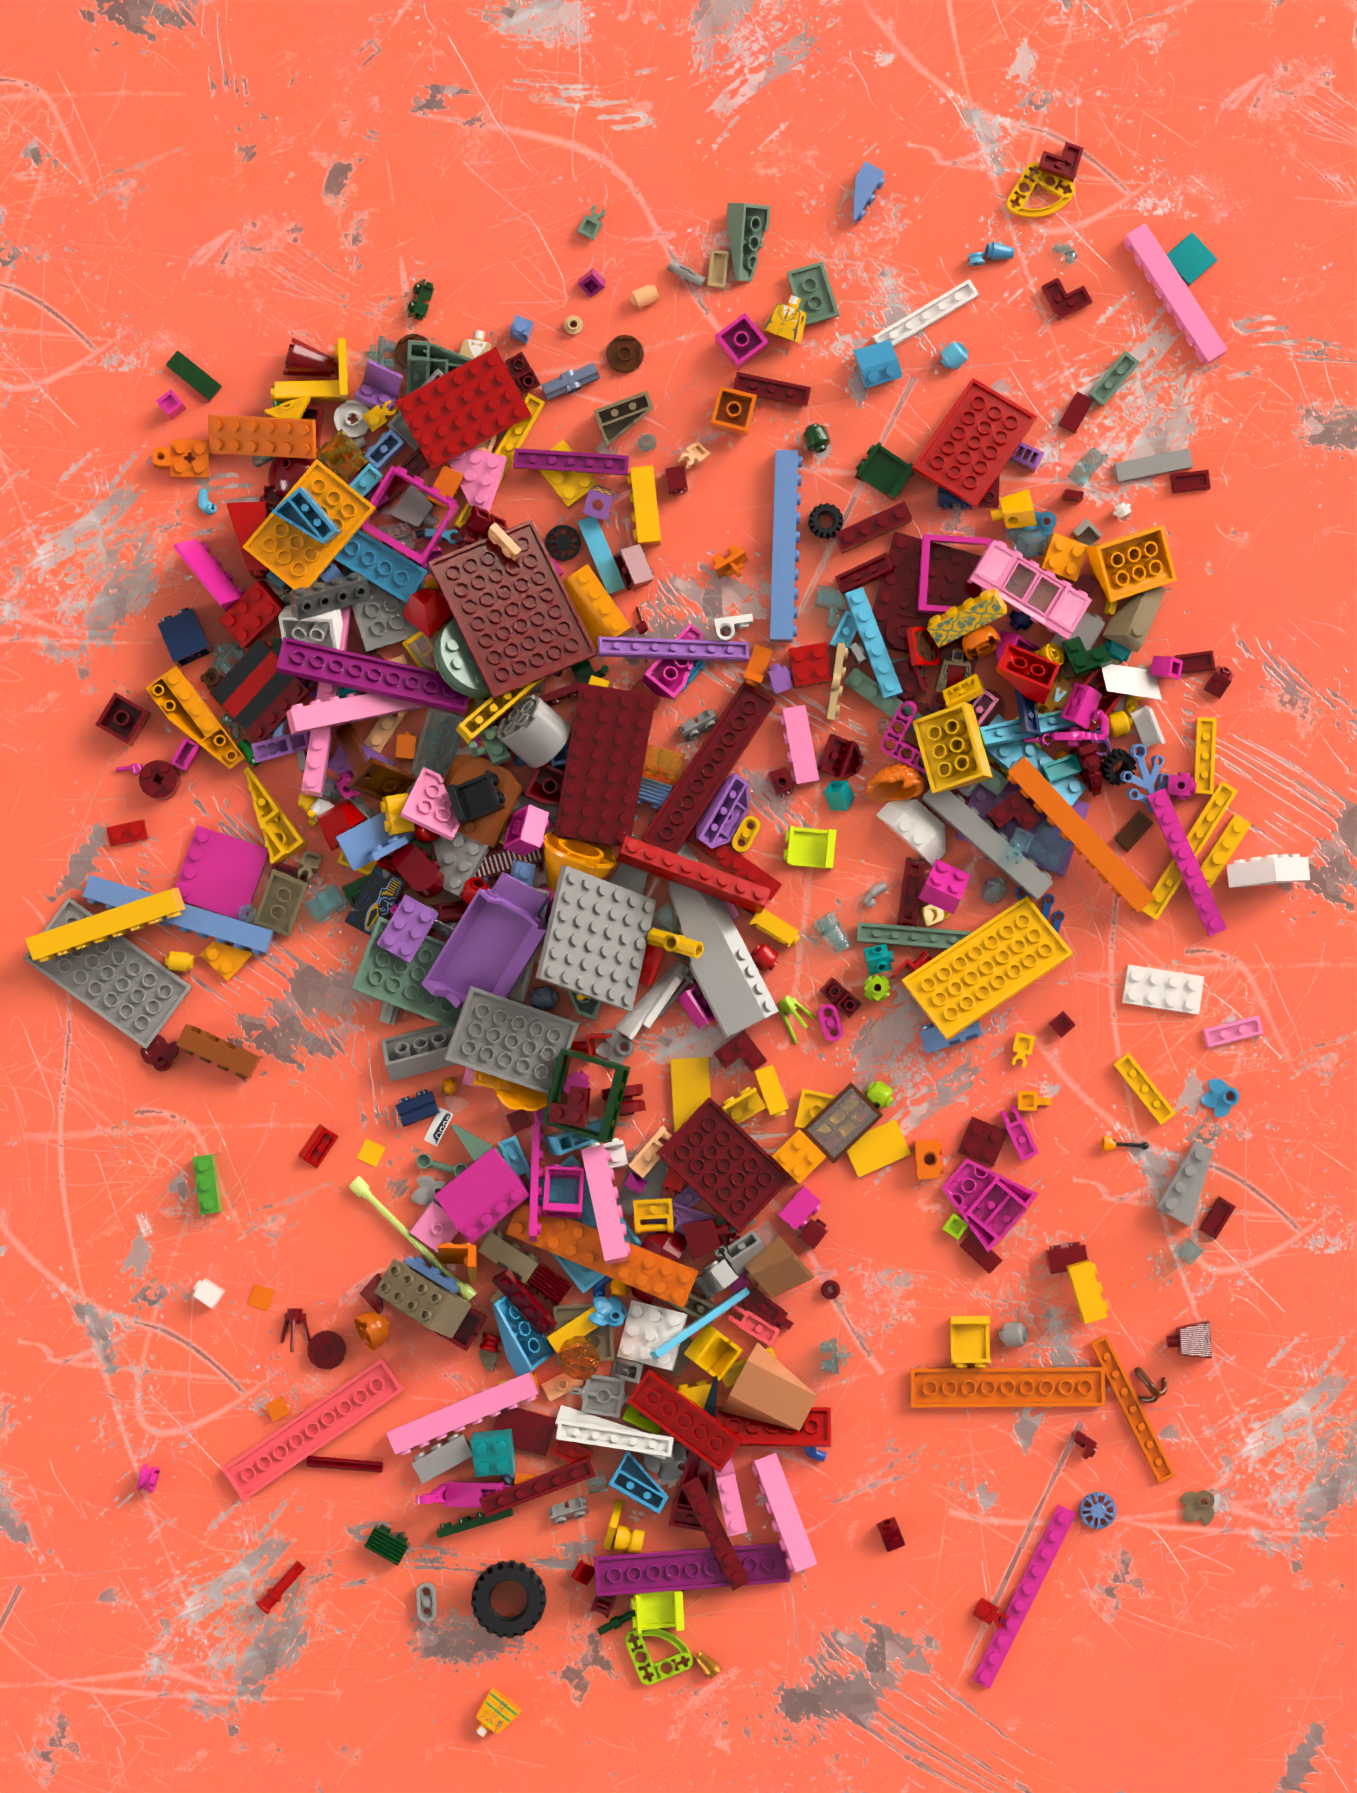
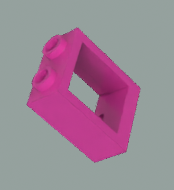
M558 1164L546 1166L543 1216L582 1219L585 1168L577 1165L562 1167ZM551 1178L579 1179L578 1204L549 1203Z

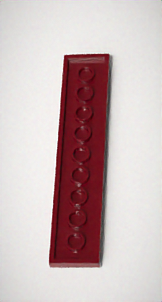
M746 682L742 683L640 838L641 841L678 854L776 704V700L753 686L746 684Z

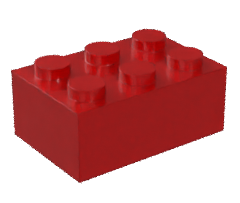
M264 580L256 581L218 619V622L242 648H249L278 620L279 614L286 605Z

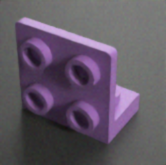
M369 360L366 365L363 382L354 394L353 400L370 408H374L379 404L381 409L385 402L391 400L392 403L388 405V409L391 411L395 401L398 399L403 376Z

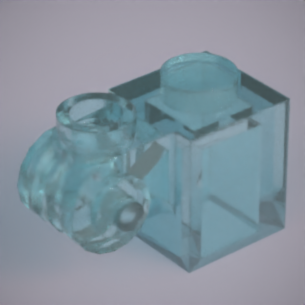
M1025 527L1006 528V538L1013 541L1016 551L1023 554L1022 558L1043 555L1047 540L1038 528L1025 530Z

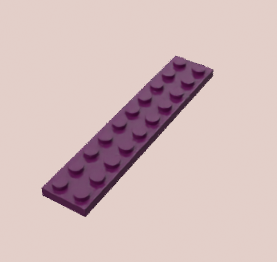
M283 637L276 667L277 673L457 713H466L469 696H465L451 688L438 671Z
M779 1543L733 1546L750 1580L745 1585L790 1582V1570L785 1561L788 1557L785 1551L782 1552ZM712 1548L594 1556L596 1596L730 1587Z

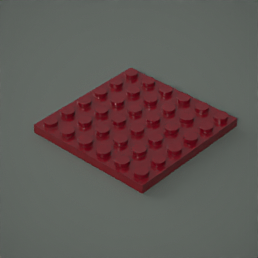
M895 532L888 554L895 571L881 578L872 612L885 646L888 649L910 655L909 650L896 649L887 641L885 627L888 620L899 612H910L919 618L923 627H928V621L933 616L942 614L917 613L922 539ZM930 542L927 605L958 607L965 600L980 596L982 587L974 582L968 583L967 581L982 556ZM963 636L939 647L941 663L943 657H952L953 649L963 650ZM972 656L974 660H970L971 672L973 673L978 656Z

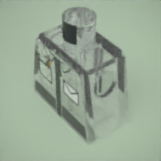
M409 523L378 526L379 530L415 552L417 551L415 542L425 539L422 528L411 531ZM382 541V544L386 545L387 547L406 557L405 554L401 553L400 551L396 550L392 546Z

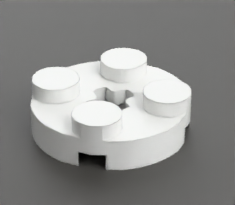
M347 400L341 404L334 413V424L338 432L344 437L351 439L365 436L370 428L362 415L368 412L369 408L355 400ZM355 414L358 421H356L354 424H351V421H348V418H351L352 415Z

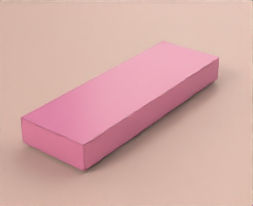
M1259 1015L1202 1029L1207 1048L1264 1034Z

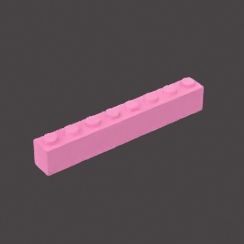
M1146 223L1128 233L1124 238L1126 249L1135 256L1134 261L1137 266L1143 268L1146 280L1156 288L1155 293L1157 297L1165 302V308L1176 319L1175 323L1178 329L1184 331L1187 343L1197 351L1196 356L1198 360L1208 365L1224 355L1228 350Z
M364 692L362 695L357 693L347 694L346 698L339 699V696L328 698L327 702L322 703L321 700L309 702L310 705L303 706V704L292 705L286 714L291 735L430 706Z
M528 1372L387 1432V1436L395 1455L398 1453L405 1455L412 1452L411 1448L418 1445L421 1448L430 1444L429 1440L436 1438L438 1441L447 1437V1432L454 1430L457 1433L466 1429L465 1425L471 1422L472 1425H476L482 1422L483 1417L490 1415L491 1418L501 1414V1409L506 1407L508 1410L519 1406L518 1402L523 1400L526 1403L537 1398L536 1395L540 1391L532 1372Z

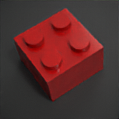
M826 642L788 648L794 689L832 683L833 679Z

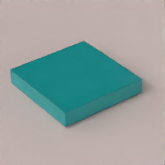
M1193 232L1167 254L1176 271L1188 286L1218 260Z

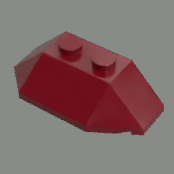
M675 1230L674 1233L665 1231L646 1236L640 1247L677 1262L687 1245V1240L685 1236ZM630 1286L633 1296L650 1305L655 1298L654 1295Z

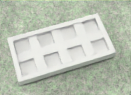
M1127 965L1122 1003L1199 1015L1204 976Z

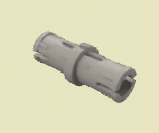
M674 259L671 260L667 267L668 271L681 277V280H686L699 289L705 280V277L692 271L689 266L685 267Z

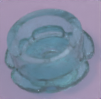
M643 433L641 438L638 439V446L641 447V450L645 452L653 450L656 447L655 436Z
M251 904L242 905L238 910L239 919L246 923L252 922L257 916V911Z

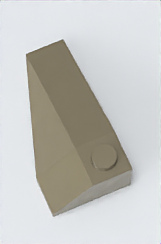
M1159 586L1135 594L1110 619L1103 637L1134 652H1138L1148 634L1166 589Z

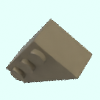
M647 391L593 410L606 447L654 409Z
M497 1230L495 1233L490 1231L478 1252L504 1269H509L512 1274L526 1284L540 1263L537 1261L538 1257L531 1252L526 1254L521 1251L522 1246L512 1241L509 1243L506 1241V1236Z

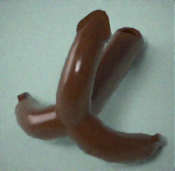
M1140 1367L1135 1368L1134 1371L1153 1394L1151 1397L1138 1396V1399L1146 1403H1154L1159 1397L1166 1394L1168 1386L1165 1377H1162L1161 1389L1158 1390Z

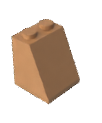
M780 1236L775 1238L744 1266L749 1271L746 1274L753 1283L757 1281L759 1283L757 1285L758 1289L764 1295L768 1293L771 1298L815 1277Z

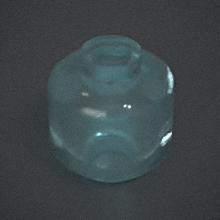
M326 775L323 797L318 798L328 802L339 800L342 793H340L335 784L339 779Z

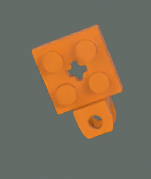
M171 439V447H156L153 449V466L157 469H170V478L209 479V440ZM188 454H192V457H195L191 464L184 460V457H187ZM163 456L164 459L159 460L158 457Z

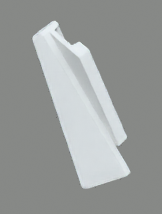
M677 960L638 1001L633 1010L629 1011L615 1026V1029L631 1040L634 1039L643 1025L650 1029L689 972L690 967Z

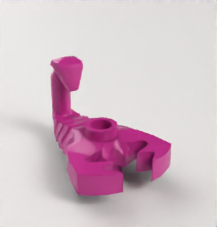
M1097 709L1094 711L1093 721L1101 720V734L1080 731V727H1069L1067 732L1051 733V741L1067 742V747H1082V741L1106 740L1109 735V718L1104 714L1103 710Z

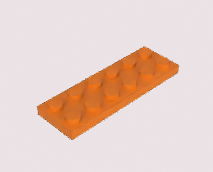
M208 415L209 453L317 458L315 419Z

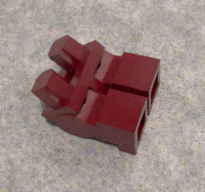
M474 505L471 515L459 530L458 538L455 542L459 545L458 549L489 537V527L494 523L503 531L507 530L506 520L493 514L489 515V512Z

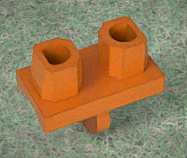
M734 544L727 549L729 557L724 559L721 554H718L712 558L714 569L719 579L726 574L728 577L734 573L737 577L741 576L739 570L745 567L744 563L748 561L743 548L740 549Z

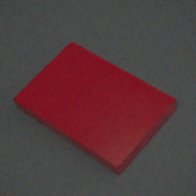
M507 1407L501 1409V1414L497 1415L493 1431L512 1429L514 1448L547 1456L557 1418L518 1407L508 1410Z

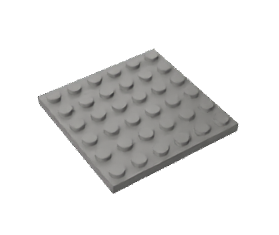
M561 866L536 979L627 1012L632 1011L656 900L569 866Z

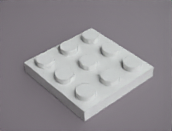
M631 1300L617 1357L673 1371L680 1343L660 1358L653 1359L650 1352L683 1330L688 1314Z

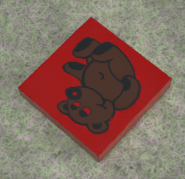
M928 627L906 628L912 666L941 665L939 648L927 630Z

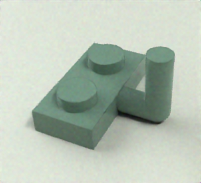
M497 725L484 730L480 734L484 744L483 747L478 748L475 741L469 743L473 757L476 758L488 753L493 766L511 760L506 745L497 737Z

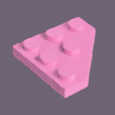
M471 448L448 460L453 470L464 475L460 486L469 505L472 508L475 505L490 512L507 458Z
M423 767L400 816L452 841L460 823L457 821L449 794L443 785L444 781L440 774Z

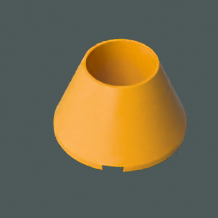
M549 832L544 836L543 845L547 885L553 891H556L561 866L566 865L603 880L617 864V857L613 856L614 852L599 842L553 835L554 832Z

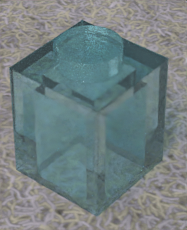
M1185 1237L1173 1252L1183 1262L1191 1266L1203 1250L1191 1239Z

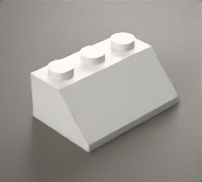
M286 605L279 614L278 619L282 641L283 637L330 648H340L343 627L340 609L298 620L292 614L291 606Z

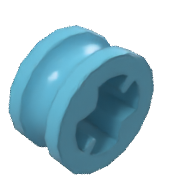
M976 252L967 255V258L970 259L968 265L979 266L985 264L983 259L984 253Z

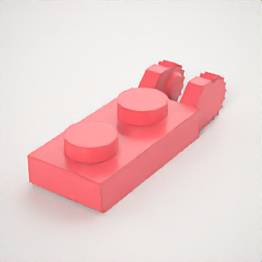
M736 1304L733 1305L732 1308L735 1311L744 1315L742 1320L739 1321L731 1314H727L725 1318L771 1347L781 1330L749 1310L746 1311Z

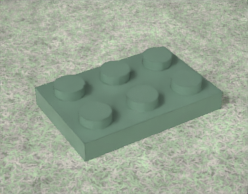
M823 261L786 272L793 296L801 298L798 310L806 313L804 327L839 317Z

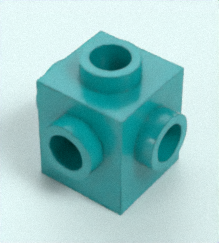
M886 944L864 948L869 975L892 970L891 962H894L892 950L888 951Z

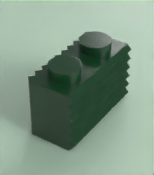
M384 1524L376 1525L364 1547L398 1566L410 1545L407 1542L408 1538L400 1533L397 1535L390 1532L391 1528Z

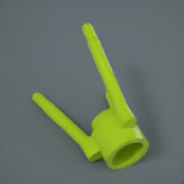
M788 995L777 1003L780 1007L778 1010L794 1043L798 1044L786 1013L788 1015L792 1013L805 1029L808 1026L795 1011L797 1007L811 1019H815V1016L803 1007L795 997L792 999Z

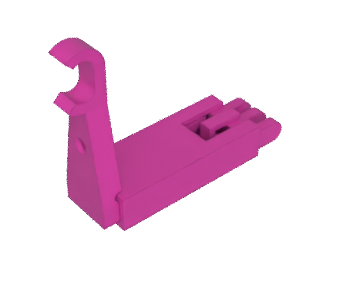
M447 1481L445 1484L437 1486L428 1494L416 1495V1504L438 1503L445 1504V1507L482 1508L479 1501L480 1497L511 1485H504V1482Z

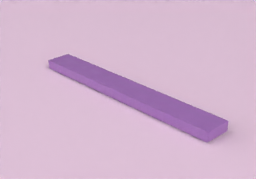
M598 636L597 638L598 657L749 662L750 660L749 642Z

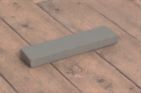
M1187 448L1118 462L1114 464L1117 481L1120 483L1189 469L1193 467L1190 450Z

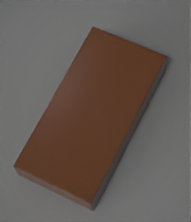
M1138 811L1113 840L1128 852L1151 827L1153 822L1141 811Z

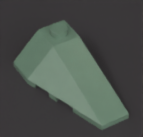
M728 203L726 223L736 280L752 281L758 263L757 254L759 248H762L764 243L762 241L763 234L769 227L770 206L747 203Z

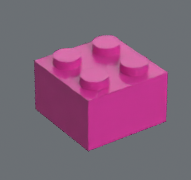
M746 313L715 335V342L737 370L768 348V341Z
M529 804L512 813L503 849L525 856L541 848L545 840L543 837L544 832L549 824V812Z
M936 859L918 898L954 914L971 875Z

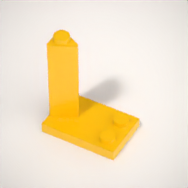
M338 338V344H334L335 359L339 360V380L275 382V388H271V400L287 402L304 397L307 394L312 396L310 401H341V403L349 400L346 338Z

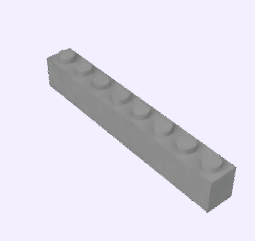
M930 788L922 797V800L1036 901L1053 884L1050 874L1045 870L1041 872L1036 867L1038 864L1030 857L1026 859L1022 855L1023 851L1017 845L1012 846L1007 842L1009 840L1008 837L1002 832L998 834L993 829L994 825L987 819L983 821L978 816L980 813L971 806L969 808L964 804L965 800L959 794L954 795L949 790L932 794Z

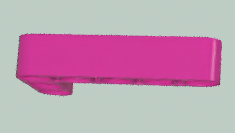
M905 701L899 706L882 739L881 749L886 754L927 774L925 766L920 763V758H922L920 748L903 739L917 712V706L913 701ZM903 706H910L912 714L906 715L903 712ZM895 723H901L904 730L902 732L896 731L894 728ZM886 740H893L895 748H888ZM903 749H910L912 757H905Z

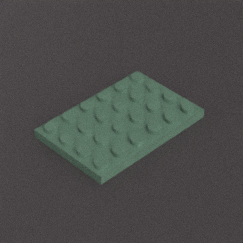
M378 916L350 989L455 1029L461 1009L456 1008L446 997L433 996L421 985L446 943L427 935L409 964L376 945L390 921Z

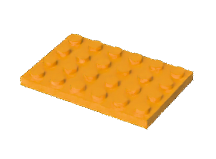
M318 459L313 462L279 504L299 487L306 488L342 533L328 545L322 544L271 512L243 546L248 553L294 591L300 587L312 586L376 510L375 506Z

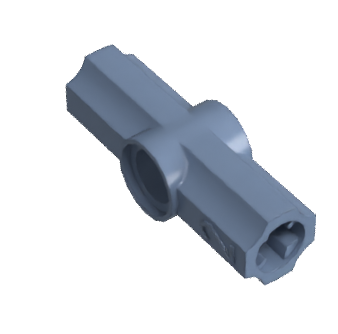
M593 362L577 370L566 371L559 378L544 383L541 386L549 401L565 393H574L580 390L582 386L600 379V376Z

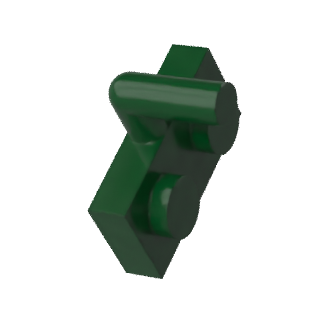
M589 660L571 667L579 683L589 684L591 675L602 678L609 673L608 666L603 665L601 670L595 672Z

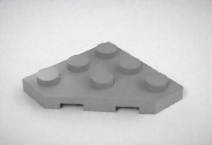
M457 831L452 841L440 835L437 840L433 841L437 862L442 867L440 872L444 875L443 888L462 898L461 894L465 882L475 876L490 848Z

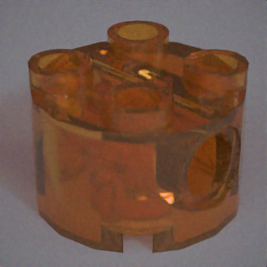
M574 1336L569 1340L567 1339L560 1348V1362L563 1371L569 1377L578 1380H588L599 1368L600 1357L598 1350L592 1340L587 1337Z

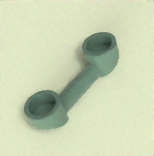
M426 1153L418 1155L416 1159L417 1166L422 1170L434 1168L453 1173L455 1177L468 1167L464 1163H458L453 1166L433 1161Z

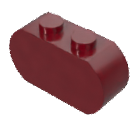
M407 843L395 850L392 856V865L420 896L431 897L437 894L444 884V875L440 872L442 867L434 859L431 861L428 858L430 853L424 847L419 848L414 843Z

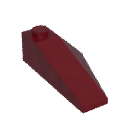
M547 763L538 767L524 796L541 804L558 806L564 772Z

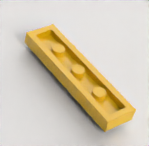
M1197 717L1194 782H1197L1195 794L1213 795L1217 718Z
M1234 814L1200 867L1209 889L1252 825L1237 814Z
M1129 1052L1113 1063L1114 1067L1160 1125L1176 1114Z

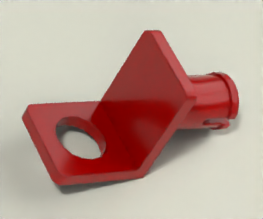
M923 951L913 963L907 959L890 978L893 979L904 966L912 973L932 960V957L929 955L923 960L928 954Z
M591 1033L586 1035V1041H573L572 1048L570 1049L595 1056L594 1039L610 1038L612 1033Z

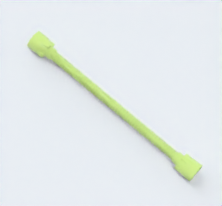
M358 1176L349 1185V1188L359 1198L362 1196L364 1199H368L418 1251H421L420 1253L425 1258H428L427 1260L432 1265H435L434 1267L441 1270L443 1276L449 1275L456 1279V1284L461 1287L457 1295L469 1302L477 1292L467 1282L463 1283L454 1277L391 1212L387 1211L388 1209L384 1205L380 1204L381 1202L377 1198L375 1199L369 1190L370 1186Z

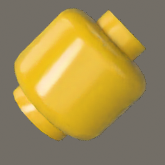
M1122 710L1107 715L1109 718V734L1112 737L1116 738L1129 734L1130 726H1133L1131 715H1126Z

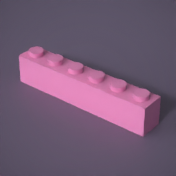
M604 1145L581 1149L605 1264L610 1265L628 1261V1254H631L629 1242L625 1243L624 1236L627 1235L625 1224L620 1223L619 1217H623L621 1205L617 1206L615 1200L619 1198L617 1187L612 1186L611 1180H615L613 1168L609 1169L607 1163L611 1161L609 1150H605Z
M774 1453L753 1461L751 1470L754 1477L759 1479L758 1489L761 1496L765 1495L767 1501L765 1508L768 1514H772L774 1521L771 1523L775 1533L778 1532L781 1538L778 1542L782 1552L785 1551L788 1558L785 1561L788 1569L793 1570V1573L816 1565V1558L777 1454Z

